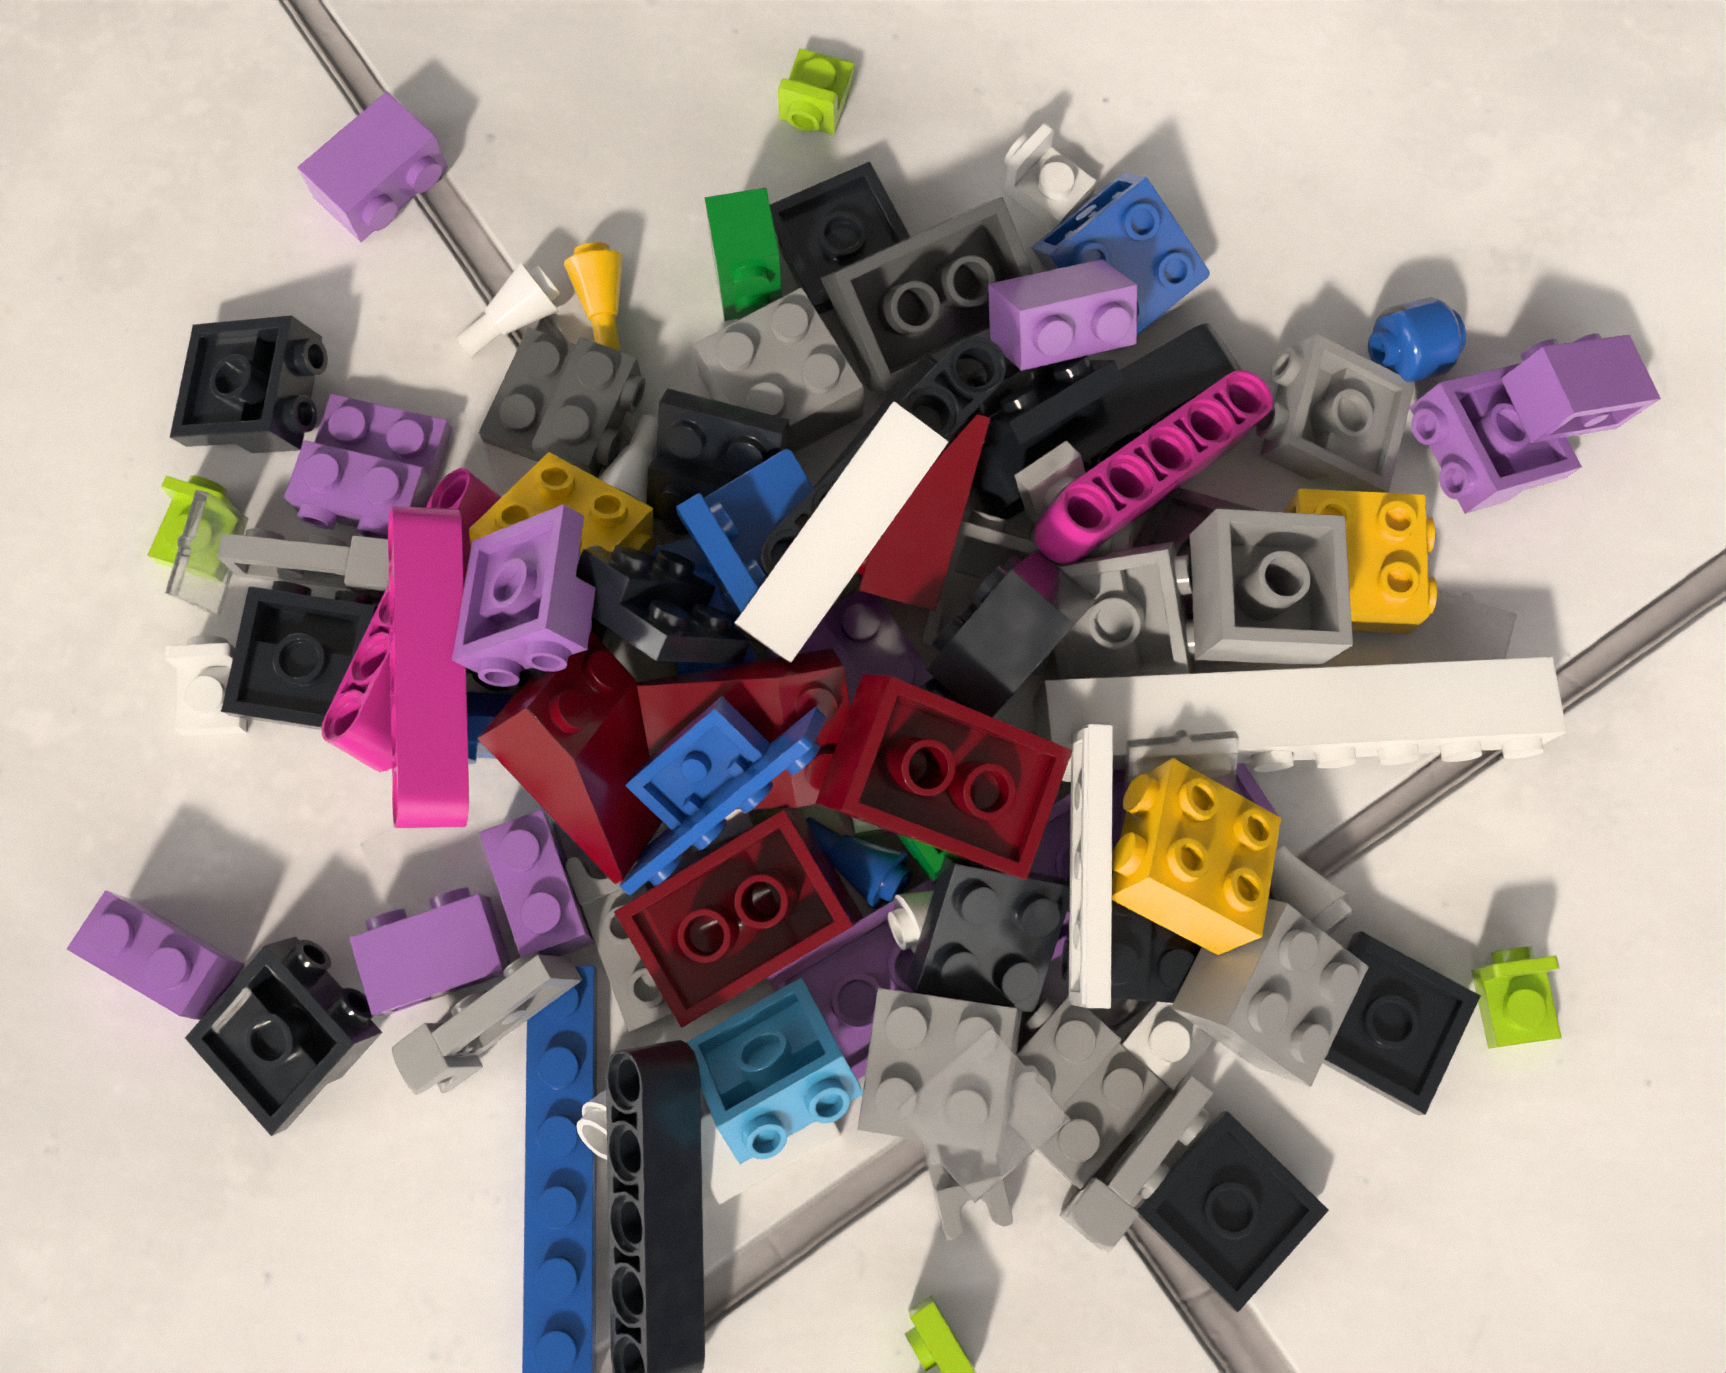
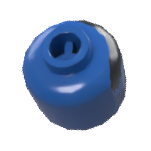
M1434 297L1388 307L1382 311L1375 321L1372 334L1368 340L1369 356L1371 361L1399 374L1406 382H1415L1449 372L1456 365L1459 355L1464 349L1466 343L1465 326L1461 316L1455 310L1451 309L1445 302Z

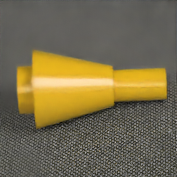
M603 242L582 244L573 250V256L564 261V267L588 320L592 322L595 342L621 351L615 318L618 316L623 254L610 250L609 245Z

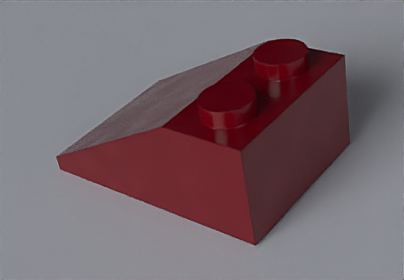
M972 414L948 438L945 448L855 572L861 574L859 591L936 611L990 421L989 417Z
M591 630L587 650L569 655L567 666L563 670L542 671L536 669L477 739L614 884H617L624 880L663 821L625 786L631 774L650 758L636 679Z
M833 648L797 654L791 663L779 657L636 683L650 757L721 696L769 743H772L809 711L817 707L826 716L816 739L821 744L819 752L798 773L791 775L785 769L772 780V789L754 809L797 808L816 804L818 794L850 710L844 665Z
M863 674L818 794L816 804L1026 881L1073 750L895 677Z
M799 807L781 810L614 911L681 1028L852 928L863 918Z

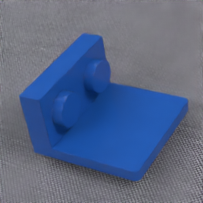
M1128 172L1120 174L1030 247L1043 266L1051 270L1103 259L1137 284V334L1205 281L1210 275L1209 269L1146 176Z
M789 449L779 452L703 498L698 493L676 506L678 517L739 616L766 579L765 574L758 565L759 553L763 543L769 534L814 489L796 457ZM782 542L773 547L771 561L774 567L792 542Z

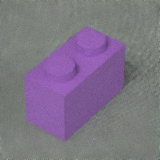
M387 91L297 167L313 198L360 242H363L374 231H380L387 227L393 221L399 209L418 193L431 189L439 180L441 173L448 168L436 136Z
M1103 259L988 284L990 340L997 344L1003 354L1021 371L1136 344L1137 284Z
M1593 333L1581 337L1574 342L1558 344L1556 339L1545 340L1524 351L1520 356L1522 363L1501 378L1531 443L1617 429L1661 399L1630 335L1601 338L1599 333Z
M543 809L479 832L520 957L535 952L540 953V955L560 957L595 943L582 910V905L578 902L565 867L567 858L555 823Z
M468 887L451 890L431 898L429 901L432 909L408 918L405 909L383 913L365 921L368 929L367 932L349 937L372 1016H387L504 975L503 971L511 963L490 897L479 893L471 896Z
M107 890L104 891L67 947L68 951L178 1016L201 1020L233 983L244 965L242 962L141 903Z

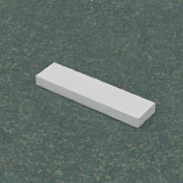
M893 402L737 618L735 624L791 663L945 448L948 441L896 402Z
M1088 724L1071 734V750L1073 751L1071 754L1069 1001L1071 1005L1085 1008H1111L1113 725Z

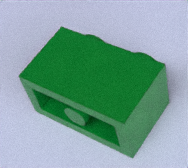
M766 187L704 197L724 321L740 320L782 298L779 250Z

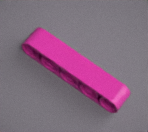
M1237 370L1231 372L1073 481L1036 522L1034 537L1040 551L1050 560L1060 564H1072L1081 560L1235 448L1272 409L1273 397L1267 384L1259 376L1249 371Z
M459 468L445 476L437 485L426 508L460 510L462 520L463 584L465 585L471 550L469 528L502 496L467 469ZM388 586L325 715L321 735L326 742L378 772L391 769Z
M391 506L388 521V588L394 828L466 827L469 814L466 667L452 661L464 591L461 513L459 509Z

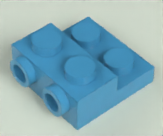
M802 977L686 1042L696 1055L700 1071V1087L714 1123L739 1164L752 1157L768 1159L777 1155L785 1147L787 1137L815 1121L831 1123L840 1119L847 1112L850 1101L864 1094Z

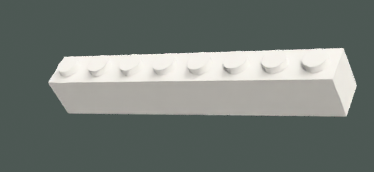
M1553 657L1046 680L1033 698L1037 736L1071 749V734L1088 724L1113 725L1112 770L1125 769L1126 777L1133 779L1140 774L1148 773L1172 758L1203 775L1228 771L1230 769L1229 764L1253 763L1254 771L1271 772L1292 767L1294 760L1316 759L1318 768H1339L1355 764L1357 762L1356 757L1378 756L1381 765H1399L1414 762L1420 758L1419 754L1441 753L1442 761L1458 762L1478 758L1482 755L1483 750H1502L1504 758L1516 759L1543 753V744L1567 732ZM1071 756L1062 779L1065 782H1071Z

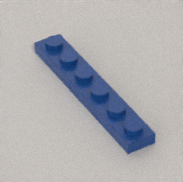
M575 966L582 981L527 1020L522 1373H596V1154L582 1141L577 1131V1122L583 1117V1105L597 1096V968L595 966Z

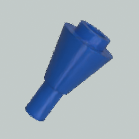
M812 817L806 818L807 823L833 867L874 909L879 908L885 901L892 902L895 895L904 893L913 873L912 870L906 867L909 858L907 852L849 835L841 836Z

